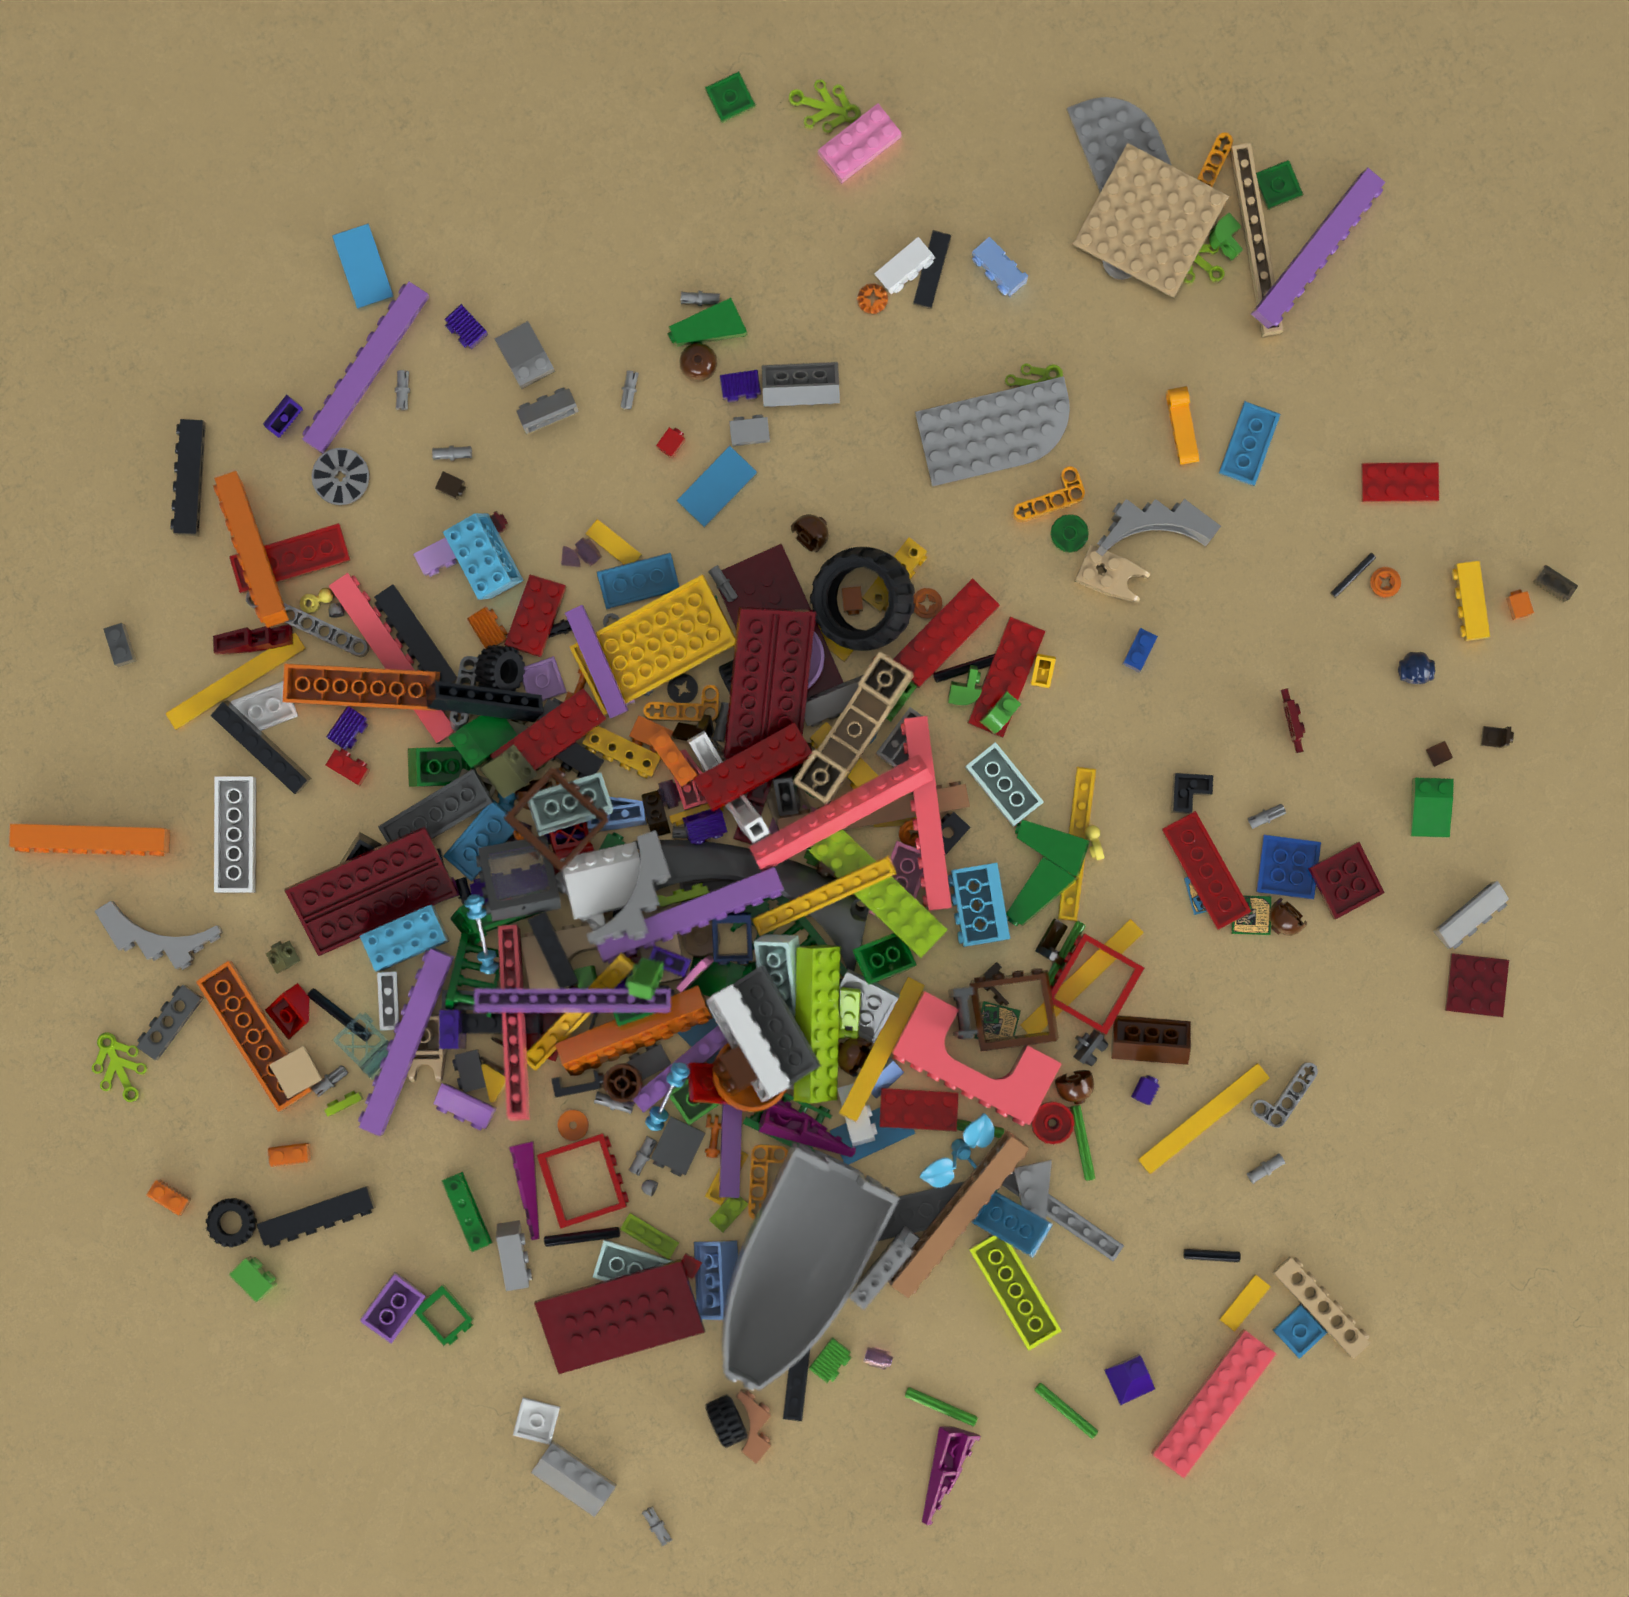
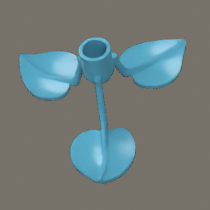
M983 1113L966 1127L963 1132L964 1140L957 1139L952 1143L951 1148L953 1152L951 1154L953 1155V1162L950 1158H940L926 1167L919 1175L920 1178L937 1188L947 1186L954 1179V1172L952 1170L956 1169V1156L961 1160L967 1159L973 1168L976 1169V1164L970 1158L971 1149L969 1147L975 1148L977 1145L980 1148H985L992 1142L994 1127L989 1117Z

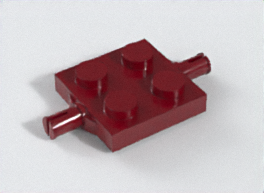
M1288 688L1282 689L1280 691L1291 740L1294 743L1296 754L1304 752L1301 738H1303L1305 733V727L1303 722L1299 721L1300 707L1298 703L1295 704V701L1290 699Z

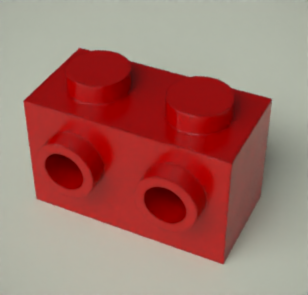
M342 748L340 751L335 749L325 765L361 786L370 771L366 768L367 763L359 758L354 761L350 758L351 754Z

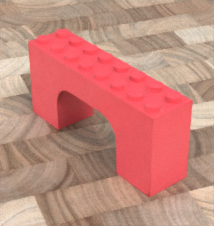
M922 991L891 1052L894 1054L893 1058L903 1064L905 1061L910 1062V1067L918 1072H922V1070L927 1071V1076L936 1081H939V1079L944 1080V1085L953 1090H956V1088L961 1089V1094L970 1099H973V1097L978 1098V1103L989 1109L991 1106L995 1107V1112L1006 1118L1009 1114L1013 1117L1012 1121L1023 1127L1025 1123L1030 1125L1062 1063L1025 1045L1012 1069L1004 1077L992 1079L950 1057L945 1049V1036L959 1009Z

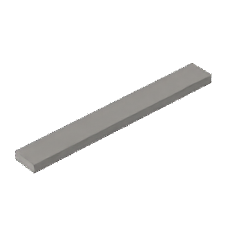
M1013 1171L1012 1174L1004 1179L1002 1185L1019 1196ZM1048 1194L1046 1216L1114 1262L1124 1245Z

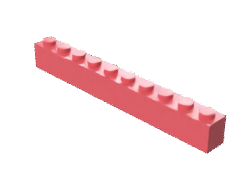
M346 573L330 584L329 587L385 669L415 670L412 666L414 661L408 653L404 655L401 648H403V645L399 639H393L391 636L392 629L388 623L385 622L383 624L379 617L382 615L377 607L372 608L369 604L371 599L366 591L361 592L358 588L360 583L355 575L350 576ZM414 710L437 744H440L456 732L451 728L450 717L448 718L445 715L444 710Z
M927 716L906 718L904 723L901 724L902 735H906V742L903 743L904 754H908L909 759L920 754L933 779L911 791L913 792L914 800H910L911 811L916 813V819H913L914 831L918 830L919 837L915 838L916 850H920L921 857H918L919 869H923V876L920 877L921 888H925L926 896H922L923 906L927 907L928 911L951 908L928 719Z
M920 754L751 845L749 848L762 872L933 780Z
M518 925L498 926L501 989H523L521 929ZM502 1013L507 1118L510 1121L530 1120L525 1013Z

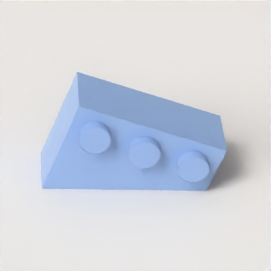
M990 236L972 251L973 262L978 267L982 266L986 270L984 272L991 281H996L998 284L997 288L1003 295L1012 296L1027 282L1028 275L1025 272L1022 273L1016 267L1017 264L1006 256L1005 251Z
M610 797L613 812L608 814L609 822L599 832L647 825L643 801ZM597 818L587 821L589 832L600 822Z

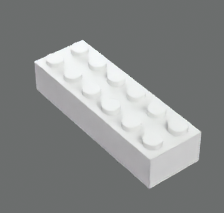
M253 776L214 777V892L256 893V778Z
M731 985L711 996L705 1002L732 1049L738 1045L741 1047L759 1079L752 1086L763 1103L789 1088V1079L785 1073L781 1072L777 1057L772 1056L769 1051L770 1045L768 1041L760 1035L759 1025L751 1019L750 1009L747 1005H743L739 990Z

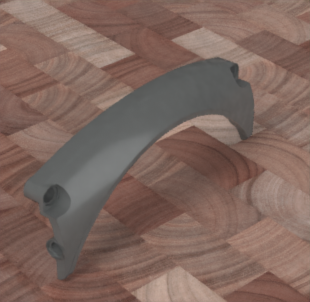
M638 840L633 841L636 843L637 849H639ZM660 840L671 878H668V881L663 884L653 883L655 891L676 883L713 878L741 881L761 873L762 870L749 848L706 841L695 845L694 843L691 844L689 840ZM789 859L773 866L784 888L781 894L789 900H793L836 880L834 877L829 878L827 876L824 878L816 872L817 869ZM854 894L810 913L824 928L835 945L840 946V954L843 957L846 969L855 971L857 962L852 950L862 945L863 932L869 911L866 906L860 907L857 905V902L860 900ZM623 908L614 910L612 917L615 918Z

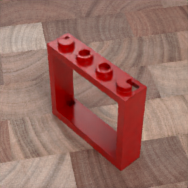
M1084 933L1082 936L1078 935L1073 944L1076 946L1073 953L1068 952L1064 960L1066 963L1063 970L1059 968L1054 977L1056 979L1054 986L1050 985L1053 1005L1107 1035L1145 968ZM1086 941L1134 969L1102 1025L1054 998Z
M604 1133L537 1155L560 1229L627 1207L626 1203L629 1202L626 1191H622L620 1184H623L621 1173H616L615 1166L618 1164L615 1155L610 1154L609 1147H612L608 1136L605 1137ZM599 1141L619 1203L567 1220L547 1158Z

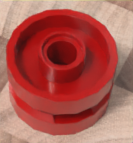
M1051 1101L1040 1105L1031 1122V1127L1036 1137L1044 1143L1059 1144L1070 1137L1075 1122L1073 1114L1068 1107ZM1051 1119L1056 1121V1125L1053 1127L1049 1125V1120Z

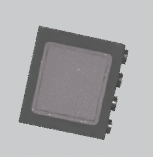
M546 835L537 837L549 848ZM525 839L478 848L479 855L475 856L477 867L482 869V871H479L480 882L485 883V887H482L484 899L488 898V903H485L487 914H491L492 921L561 909L553 865Z

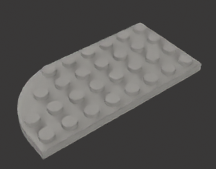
M1099 97L1067 108L1100 193L1127 143L1171 165L1153 121L1134 104L1122 99Z
M1064 376L916 411V420L932 487L1025 465L1049 453L1062 438L1069 419V397Z

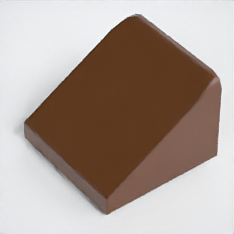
M1445 741L1426 749L1434 767L1453 758Z

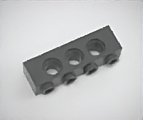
M186 985L176 987L172 993L174 996L172 1000L164 1003L160 1009L162 1011L160 1016L153 1018L149 1024L151 1028L147 1033L143 1032L137 1040L139 1042L137 1048L154 1060H159L204 999ZM180 1000L185 1004V1008L182 1011L176 1009V1003ZM167 1016L173 1018V1024L170 1027L164 1024V1019ZM156 1031L162 1035V1039L159 1042L153 1040V1034Z

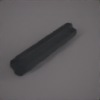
M1184 1249L1183 1257L1187 1260L1240 1262L1241 1253L1234 1251Z

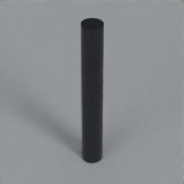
M1370 553L1331 592V595L1336 598L1376 559V556Z

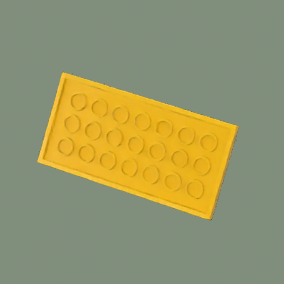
M704 575L698 576L596 632V636L626 704L735 645L736 637ZM578 643L570 646V649L603 715L608 714L580 647Z

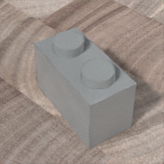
M753 415L752 419L735 417L733 421H729L732 446L770 442L767 417Z

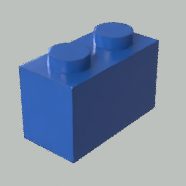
M1140 628L1122 664L1140 672L1158 636Z

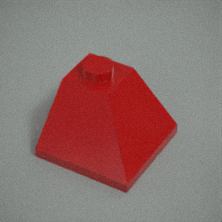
M297 983L283 992L265 1009L288 1040L309 1022L310 998Z

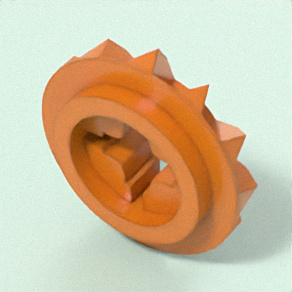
M873 283L866 284L860 289L857 300L864 312L876 314L886 307L888 296L882 286ZM874 291L875 297H878V300H875L873 306H871L870 299L864 297L871 296V293Z
M1390 567L1379 568L1370 579L1371 589L1378 596L1383 598L1391 597L1399 591L1401 578L1398 572ZM1391 576L1388 582L1390 586H1385L1381 589L1382 581L1380 578L1386 579Z
M923 588L914 594V612L919 617L926 619L935 617L942 608L940 594L931 588ZM926 595H928L930 602L935 603L929 605L928 611H926L924 605L919 604L925 601Z
M914 818L905 821L900 826L898 833L900 841L909 846H916L915 838H919L918 833H912L911 835L909 832L914 830Z

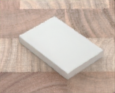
M283 681L231 701V704L260 731L298 717L294 703L283 702Z

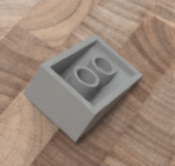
M528 321L495 338L521 389L555 372Z

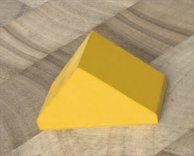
M1043 654L1036 655L1031 685L1050 688L1056 657Z
M484 1064L481 1065L491 1103L496 1101L504 1088L505 1075Z

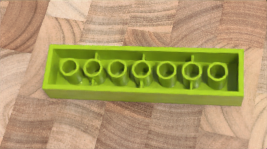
M843 829L817 842L809 850L818 861H822L835 872L834 876L837 879L875 862ZM892 876L853 893L920 958L948 930Z
M812 945L797 947L795 1020L821 1066L794 1083V1101L818 1103L837 1100L840 946Z

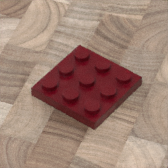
M1356 842L1308 868L1333 919H1338L1385 893L1360 842Z
M1451 953L1445 1011L1503 1017L1509 960Z

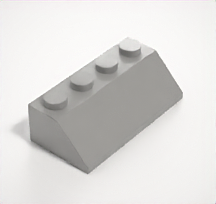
M838 362L762 365L764 407L840 403Z
M1498 881L1491 882L1433 932L1447 949L1452 947L1456 949L1463 943L1462 938L1466 935L1470 937L1478 930L1476 927L1481 922L1486 924L1493 918L1491 916L1496 910L1500 912L1507 906L1505 902L1509 898Z
M555 1441L551 1443L531 1472L593 1517L596 1516L616 1487L615 1483Z

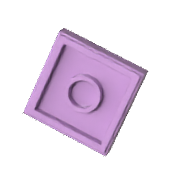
M554 656L524 666L523 685L526 693L542 695V701L567 693Z

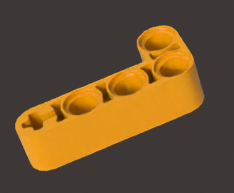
M1229 133L1218 135L1197 178L1213 187L1232 147L1233 138ZM1223 139H1224V140H1226L1227 142H1226V144H1225L1223 150L1220 151L1219 148H1220L1221 142H1222ZM1218 156L1221 162L1214 164L1211 161V157ZM1209 173L1213 179L1206 181L1203 178V174Z
M1184 386L1168 389L1166 399L1179 464L1199 462L1189 408L1188 388Z
M1071 466L1064 468L1061 473L1063 489L1017 504L1013 510L1014 519L1018 522H1025L1080 503L1084 498L1085 490L1077 469ZM1066 472L1074 473L1075 479L1072 481L1065 479L1064 474ZM1072 490H1079L1081 497L1078 499L1071 496ZM1053 497H1062L1063 503L1061 505L1054 504ZM1042 502L1045 505V509L1037 511L1034 506L1035 503ZM1028 505H1031V511L1026 512L1024 517L1017 515L1019 508L1025 511L1029 509Z
M714 685L704 687L701 704L649 702L644 707V714L646 718L653 721L699 722L706 709L712 708L715 710V716L712 718V722H714L719 715V690ZM709 689L715 690V698H706V691ZM651 706H654L655 710H661L660 706H664V717H660L661 713H654V716H651L647 710H650ZM669 707L677 709V714L674 717H669L666 714ZM688 708L696 710L694 717L689 718L686 716L685 712Z
M759 1144L752 1149L748 1213L752 1219L756 1217L755 1213L751 1211L756 1206V1202L752 1203V1199L756 1201L765 1199L767 1195L768 1163L784 1162L788 1154L784 1146ZM757 1148H763L766 1151L764 1158L759 1159L755 1156ZM776 1149L784 1150L785 1157L778 1160L774 1157ZM757 1167H762L765 1171L764 1176L761 1178H757L754 1175V1169ZM757 1186L764 1190V1194L761 1197L753 1195L752 1191Z

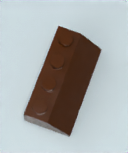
M1130 1016L1116 1017L1113 1023L1111 1059L1188 1065L1191 1051V1021Z

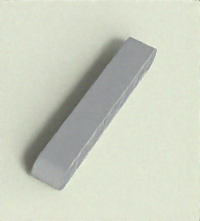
M248 592L246 602L255 609L257 606L251 603V596ZM284 603L286 612L292 610L295 613V617L292 620L284 623L357 657H363L368 653V644L363 639ZM308 618L311 619V627L304 628L303 621ZM328 627L329 634L324 637L321 636V628ZM340 635H346L347 641L342 645L338 644L337 638ZM357 643L364 644V650L360 653L355 652L354 649Z

